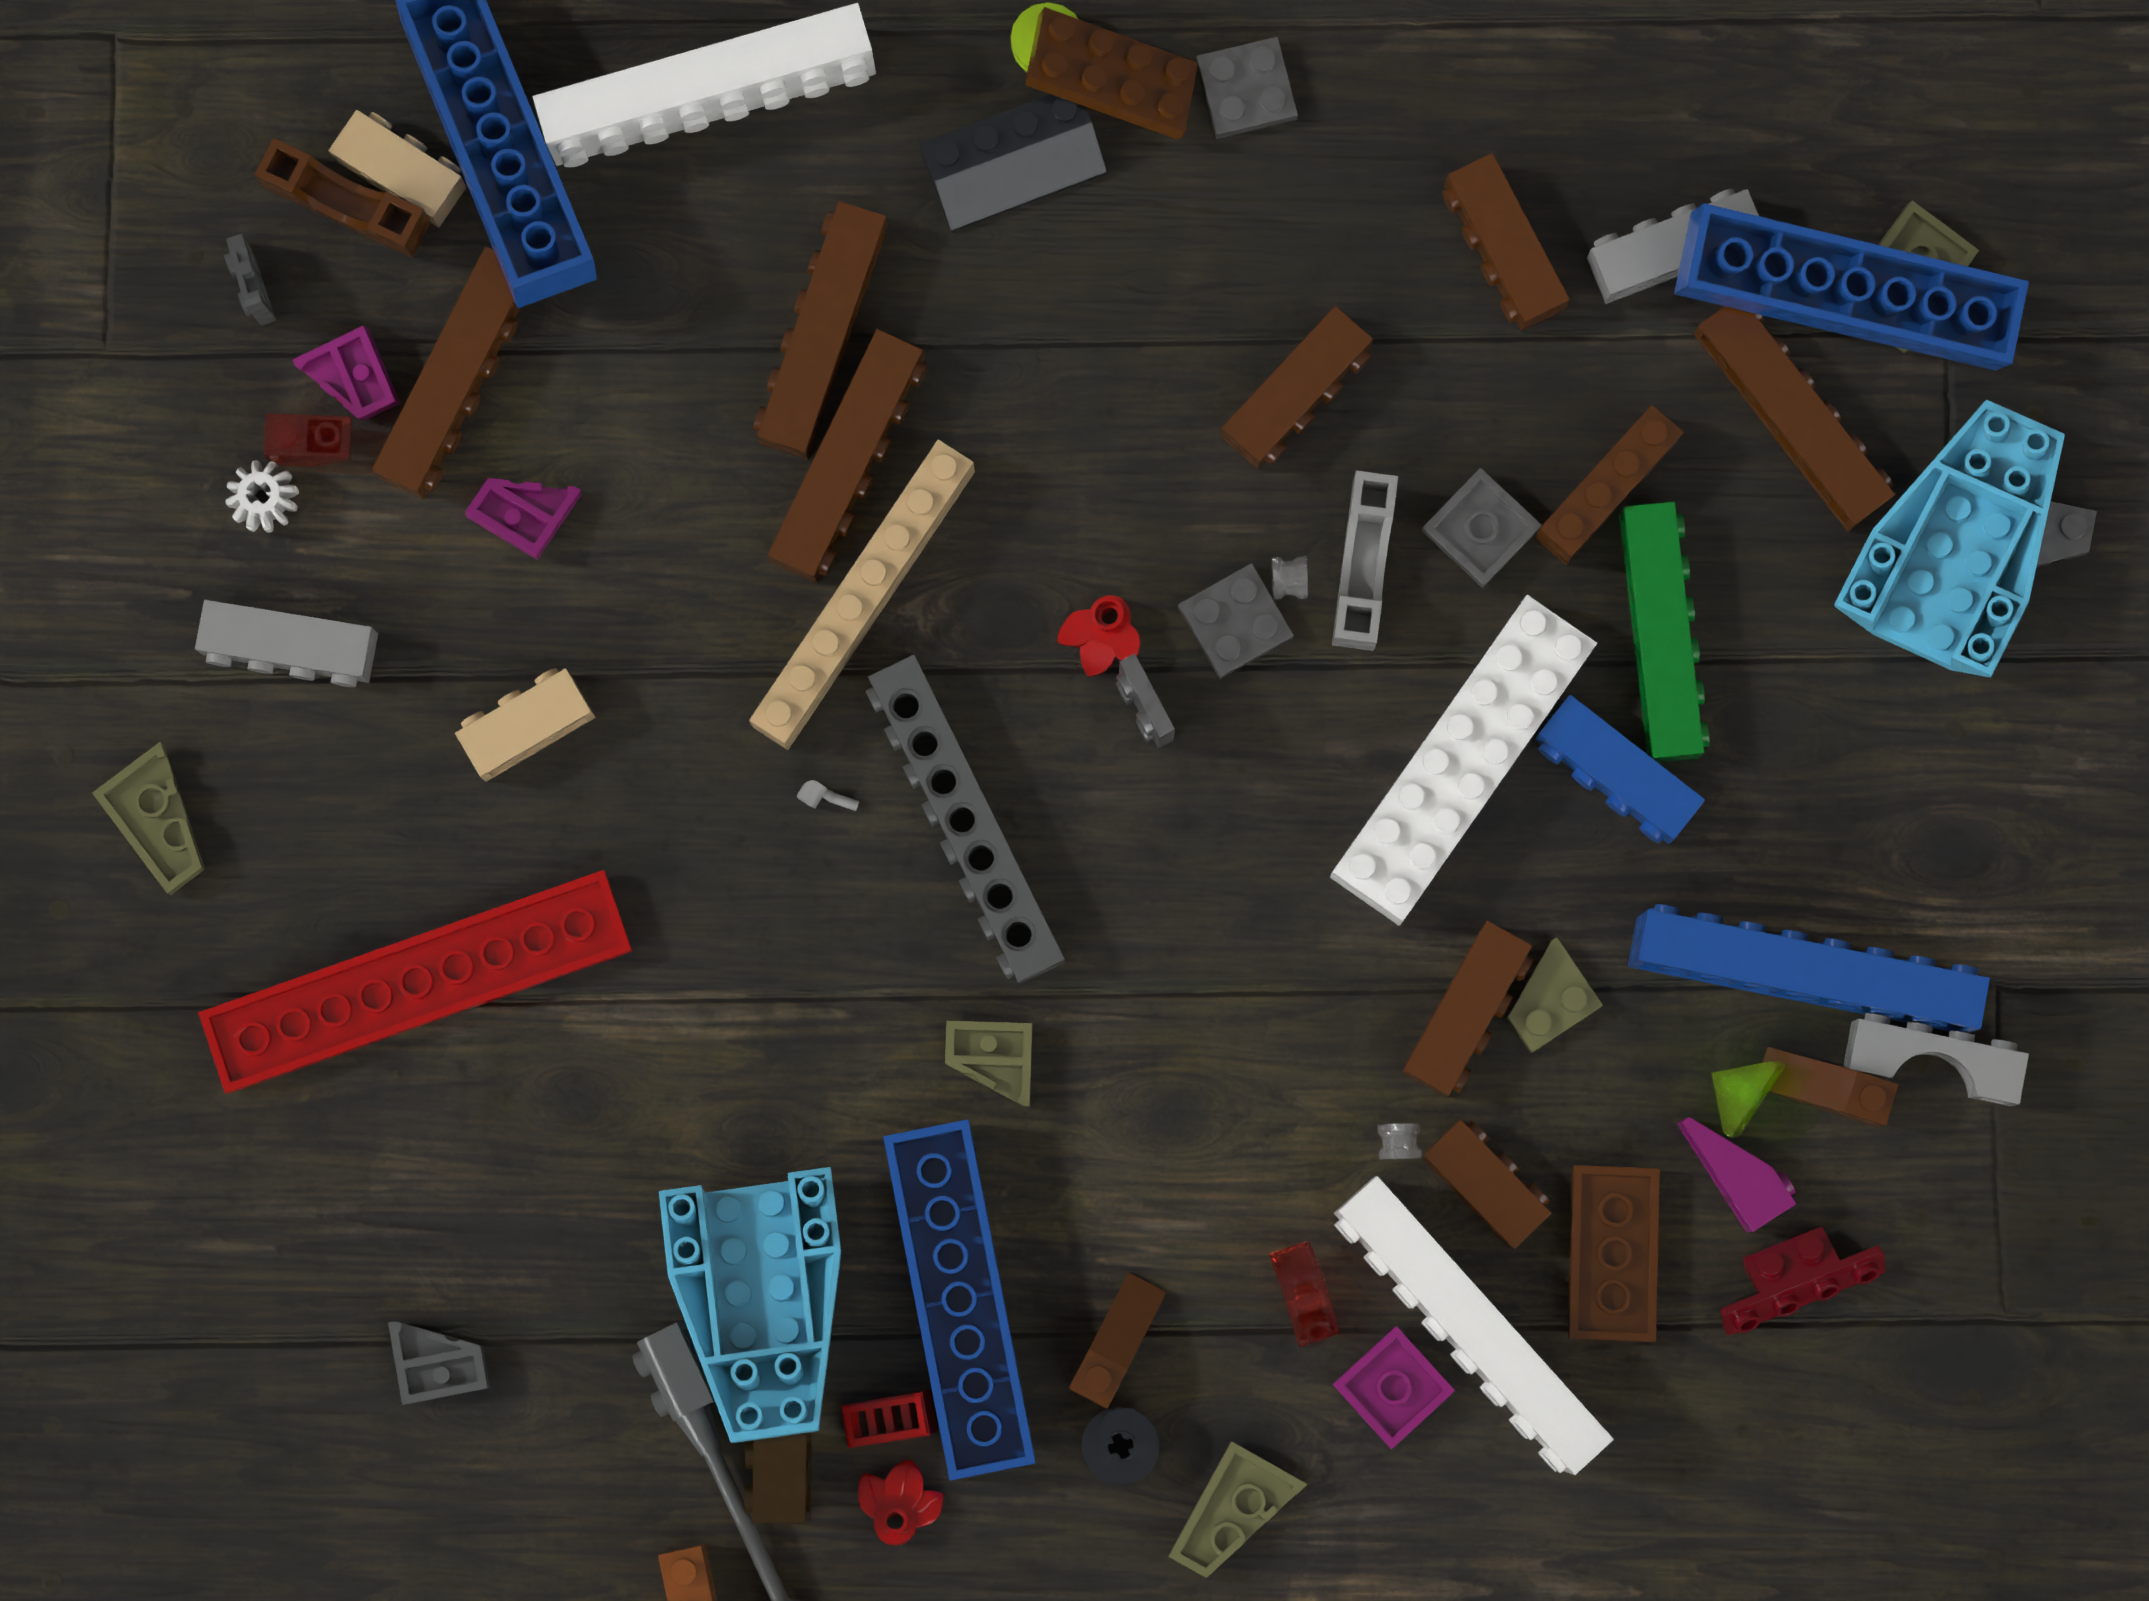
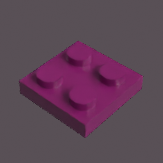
M1397 1326L1391 1329L1332 1384L1391 1450L1455 1392L1452 1386Z

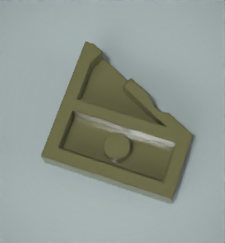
M1556 937L1547 946L1545 953L1531 974L1507 1019L1531 1054L1603 1005Z
M946 1021L945 1064L1024 1107H1030L1032 1023Z

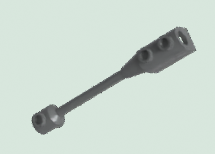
M685 1320L676 1322L638 1341L637 1345L640 1351L633 1354V1362L638 1373L643 1378L652 1375L658 1391L651 1394V1400L656 1412L661 1417L670 1414L672 1420L677 1422L699 1454L704 1456L771 1601H805L789 1598L755 1523H752L750 1513H745L744 1500L719 1448L721 1444L709 1406L715 1400Z

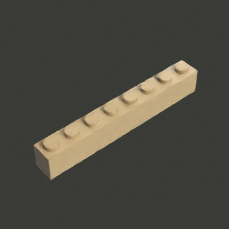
M939 439L937 440L749 721L753 728L789 750L975 473L973 461Z

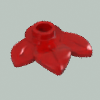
M1114 595L1099 598L1094 602L1091 609L1073 612L1061 626L1057 637V642L1061 645L1080 647L1082 667L1088 677L1106 672L1113 665L1116 657L1122 661L1133 654L1138 656L1141 647L1139 633L1130 624L1131 610L1128 604L1122 598ZM1110 611H1116L1118 613L1117 620L1112 624H1106L1104 622L1105 615Z
M909 1459L897 1464L887 1474L885 1480L875 1475L864 1473L859 1481L858 1501L860 1507L865 1514L874 1519L875 1533L886 1544L894 1546L905 1544L914 1536L917 1528L932 1524L942 1510L943 1494L931 1490L923 1491L922 1474L913 1460ZM892 1516H900L904 1523L900 1528L892 1529L887 1525L888 1519Z

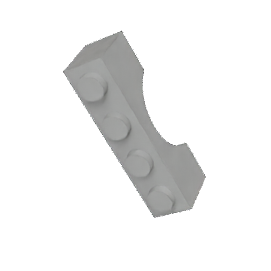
M1356 471L1332 638L1333 646L1374 651L1377 644L1384 572L1394 515L1398 476Z
M1865 1013L1864 1019H1857L1851 1022L1843 1065L1845 1068L1887 1080L1893 1078L1899 1067L1915 1055H1932L1944 1059L1957 1069L1966 1085L1968 1098L2006 1106L2020 1104L2029 1053L2017 1051L2018 1044L1996 1039H1992L1991 1046L1975 1043V1035L1959 1031H1949V1037L1932 1034L1933 1027L1930 1025L1907 1022L1906 1028L1890 1025V1017Z

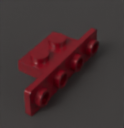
M1821 1226L1744 1257L1743 1266L1757 1294L1722 1308L1723 1328L1727 1335L1737 1332L1746 1333L1771 1318L1789 1316L1795 1313L1801 1306L1816 1300L1825 1301L1831 1299L1843 1289L1856 1284H1868L1885 1272L1884 1252L1877 1245L1840 1260Z

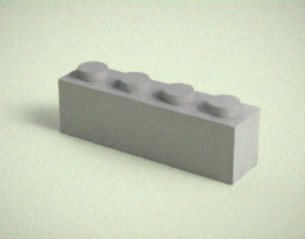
M1727 189L1710 198L1712 202L1709 203L1710 205L1759 216L1748 189L1735 193L1734 189ZM1694 203L1676 209L1671 213L1672 218L1659 223L1656 218L1648 219L1635 225L1632 228L1633 233L1620 238L1617 233H1612L1594 242L1595 247L1591 248L1587 261L1605 304L1678 277L1690 214L1696 209Z
M204 600L195 650L201 655L206 656V663L231 667L232 661L248 663V670L259 673L273 674L274 668L290 670L289 676L293 678L314 681L315 674L331 677L332 684L356 687L357 681L366 683L370 681L378 633L369 626Z

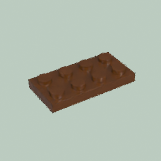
M1044 7L1038 16L1025 85L1180 140L1186 132L1198 63Z
M1572 1165L1567 1339L1656 1342L1660 1168Z

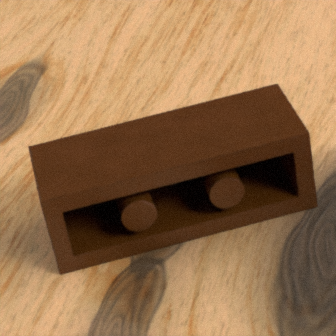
M1460 1119L1421 1158L1510 1250H1514L1551 1214L1545 1207L1549 1199L1533 1183L1526 1187L1515 1176L1519 1169L1503 1152L1496 1156L1485 1145L1489 1138L1473 1121L1466 1125Z

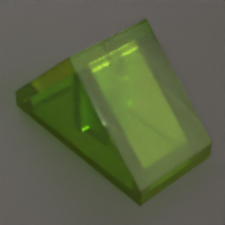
M1768 1061L1711 1073L1724 1134L1730 1138L1740 1137L1786 1067L1785 1064L1780 1061Z

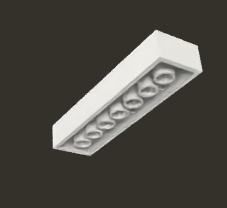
M858 3L534 95L533 100L545 142L556 166L564 164L565 167H576L586 163L590 156L604 153L606 156L618 155L629 149L628 145L642 141L645 144H656L666 140L669 137L668 134L685 130L686 133L698 132L709 126L708 122L725 118L726 121H736L748 116L750 110L764 106L767 110L778 109L787 105L789 99L805 95L806 98L819 97L828 93L830 87L845 83L847 87L861 85L869 80V76L875 75L876 71L872 48Z
M1526 595L1335 867L1330 878L1400 926L1592 652L1597 642L1529 595Z
M1378 1176L1368 1181L1334 1212L1339 1219L1334 1224L1337 1230L1350 1244L1355 1243L1357 1240L1368 1251L1363 1258L1379 1276H1384L1388 1273L1397 1283L1392 1289L1396 1296L1409 1309L1417 1306L1426 1316L1421 1322L1437 1341L1448 1340L1456 1349L1450 1354L1451 1357L1467 1374L1470 1373L1472 1375L1476 1372L1483 1379L1484 1383L1479 1388L1495 1406L1499 1405L1502 1407L1505 1404L1514 1414L1509 1419L1510 1423L1525 1439L1532 1440L1535 1438L1543 1446L1538 1454L1555 1472L1562 1473L1565 1471L1576 1475L1614 1440Z

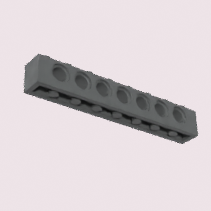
M911 655L868 676L872 688L865 692L876 714L884 710L891 724L884 728L894 751L901 748L904 750L909 763L902 767L913 789L921 786L928 799L921 806L931 826L934 827L940 824L947 838L941 841L940 844L950 865L959 862L966 876L958 881L969 903L977 900L984 913L983 916L977 919L987 940L997 939L1003 953L996 956L1006 979L1008 980L1015 976L1018 984L1021 985L1065 963V959L915 655ZM904 698L914 699L919 704L917 713L911 718H901L895 713L896 704ZM921 736H931L938 743L937 749L929 756H920L913 750L915 741ZM942 773L952 775L956 779V786L953 791L948 794L935 792L932 788V782L937 775ZM967 811L974 816L975 823L969 831L957 832L951 827V819L957 812ZM978 849H986L994 856L993 864L983 871L974 869L969 863L971 854ZM1005 887L1011 891L1013 899L1009 906L997 909L989 904L988 895L994 888ZM1015 925H1024L1031 931V940L1023 947L1012 946L1007 941V933Z

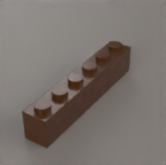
M838 201L835 212H827L821 229V235L826 236L821 251L814 250L808 266L807 274L812 275L808 290L801 289L795 303L794 313L799 314L794 329L787 328L782 340L780 352L785 353L781 368L774 367L768 381L767 391L772 392L767 408L760 406L755 418L753 430L758 431L757 438L760 445L808 460L888 229L886 216Z
M485 246L372 468V471L379 479L423 500L428 491L433 492L437 488L443 475V469L440 466L446 454L452 455L457 449L462 437V432L459 429L465 417H472L481 399L478 391L484 379L490 380L495 374L500 358L496 355L503 342L509 343L518 327V320L515 318L520 308L516 306L496 254L491 248Z
M1724 306L1702 322L1696 329L1694 336L1846 531H1851L1895 496L1891 489L1893 488L1892 480L1882 468L1877 467L1875 469L1865 456L1867 449L1862 441L1855 434L1849 435L1839 423L1841 416L1837 409L1829 401L1823 402L1813 390L1815 383L1812 377L1802 367L1799 369L1795 367L1788 358L1790 352L1784 341L1776 334L1771 336L1763 326V316Z
M876 329L768 553L771 563L814 583H817L820 574L825 576L829 574L837 556V553L833 552L832 549L839 536L846 538L855 519V515L850 512L857 498L863 501L872 485L873 477L868 476L875 461L882 463L891 444V440L886 437L893 423L899 426L903 421L909 407V402L905 401V398L911 386L919 387L926 373L927 365L923 363L924 355L922 349Z

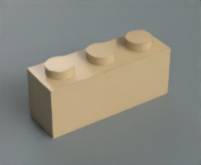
M356 110L328 150L334 160L382 192L387 191L424 209L431 223L439 228L467 188L462 177L459 175L461 169L445 157L441 156L437 161L425 153L427 147L414 137L406 134L402 139L390 131L393 126L378 114L371 112L368 117Z
M557 668L541 674L534 680L536 686L524 693H521L520 690H515L502 697L498 701L500 707L485 715L483 711H480L461 722L463 728L455 732V735L479 776L485 782L596 718L566 668L558 672Z

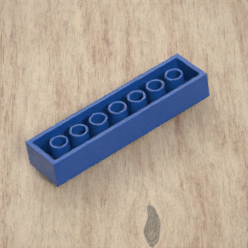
M395 0L402 27L517 308L597 280L593 256L487 1Z
M1704 203L1690 214L1674 294L1996 371L2013 363L2029 281Z
M1655 904V908L1647 909L1636 919L1628 967L1863 1015L1865 1013L1890 1017L1893 1021L1926 1024L1932 1026L1933 1029L1947 1032L1959 1031L1970 1033L1981 1029L1990 978L1978 976L1979 969L1972 966L1953 964L1952 968L1943 969L1935 967L1936 960L1927 957L1910 956V959L1899 960L1894 959L1893 951L1868 947L1867 951L1859 952L1850 950L1851 943L1842 940L1826 938L1825 942L1814 943L1807 941L1808 934L1782 930V934L1774 935L1765 933L1766 926L1746 921H1740L1739 925L1734 926L1722 924L1723 917L1708 913H1697V917L1691 918L1680 916V908L1662 904Z
M967 1119L883 1136L949 1480L1035 1464L1036 1458L970 1122Z

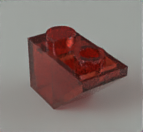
M266 413L264 456L270 462L285 466H320L350 460L352 417Z
M1310 1240L1269 1254L1275 1278L1299 1347L1340 1334L1324 1275Z

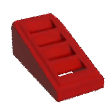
M931 1389L841 1405L848 1448L928 1436L938 1432ZM914 1402L919 1422L917 1427H915L912 1403ZM895 1405H900L904 1429L898 1430ZM877 1408H882L886 1429L884 1433H880ZM859 1411H865L869 1430V1435L867 1436L862 1435Z

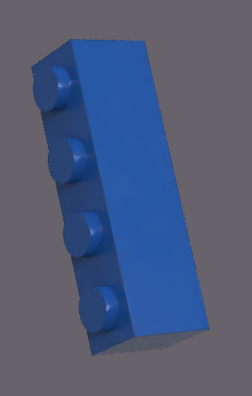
M1572 695L1567 697L1534 739L1540 744L1538 750L1543 756L1557 765L1562 761L1574 770L1572 777L1580 785L1590 791L1594 787L1608 797L1605 803L1612 810L1623 817H1626L1629 813L1641 823L1640 831L1658 844L1662 840L1670 844L1705 801L1699 794Z

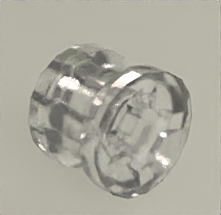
M1297 556L1294 561H1284L1281 557H1272L1273 600L1283 599L1285 595H1295L1298 599H1307L1308 574L1306 556Z
M1420 1124L1377 1125L1378 1135L1382 1138V1148L1378 1151L1379 1160L1421 1159V1149L1417 1146L1416 1140L1420 1133Z

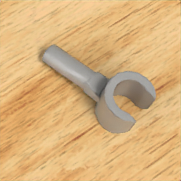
M815 780L804 783L797 794L798 799L814 809L822 798L830 803L854 811L857 810L859 801L834 793Z

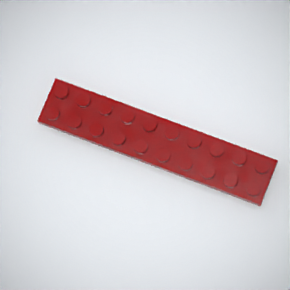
M602 870L198 1012L224 1092L230 1094L633 952L606 871Z

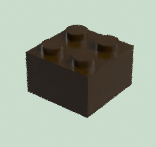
M812 1432L746 1442L745 1467L746 1469H753V1485L745 1487L744 1505L745 1513H752V1523L808 1522L811 1519Z

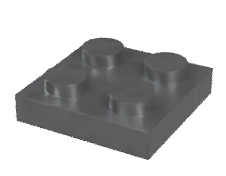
M1278 37L1197 56L1196 61L1216 139L1297 120L1298 114Z
M1480 468L1424 525L1421 531L1483 588L1532 538L1542 525Z
M1252 563L1178 604L1180 612L1219 679L1231 674L1294 637Z
M1136 654L1120 661L1119 675L1116 676L1118 690L1127 705L1132 702L1136 705L1139 712L1136 713L1137 719L1135 721L1146 742L1153 739L1157 747L1160 748L1173 741L1175 728Z

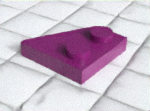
M364 325L292 360L299 370L305 372L324 391L343 404V407L362 421L401 404L369 328Z
M488 478L466 509L465 515L466 518L538 560L581 497V490L575 486L559 489L542 487V483L523 482L515 484L509 480Z

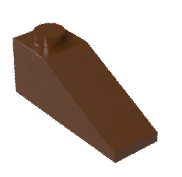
M1766 1047L1754 1088L1878 1128L1887 1125L1899 1084L1849 1068Z
M1128 1272L1069 1389L1108 1409L1167 1292Z

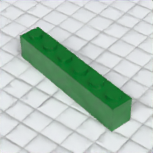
M1675 502L1625 506L1619 514L1646 754L1656 762L1698 759L1704 754V747H1709V729L1706 721L1700 722L1699 705H1704L1705 696L1702 680L1695 679L1694 663H1699L1700 653L1697 638H1691L1689 622L1695 619V610L1692 596H1686L1684 580H1689L1690 567L1687 554L1681 555L1679 539L1685 537L1683 514L1676 513Z

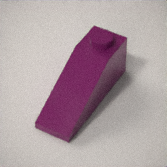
M1690 1117L1676 1123L1746 1233L1754 1232L1796 1205L1791 1196L1796 1193L1795 1188L1783 1171L1776 1173L1774 1168Z

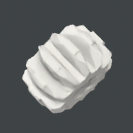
M253 461L251 464L252 473L250 474L243 468H237L236 473L242 479L241 482L231 481L227 483V488L236 493V495L226 499V505L229 508L236 509L232 516L237 523L247 520L246 528L252 532H255L260 524H262L267 533L272 532L274 519H277L283 526L287 525L289 521L282 513L285 510L296 512L298 508L293 501L288 500L299 494V489L295 485H288L292 475L287 470L278 473V465L272 461L267 464L264 471L259 461ZM260 490L266 492L270 497L264 504L255 496Z

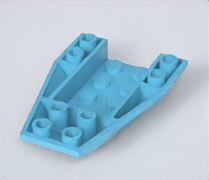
M1986 400L1873 528L1834 607L1871 634L1952 671L1991 678L2030 600L2065 434Z
M831 1167L788 1173V1181L735 1189L705 1193L702 1185L659 1191L668 1277L730 1442L737 1443L819 1431L841 1260V1245Z

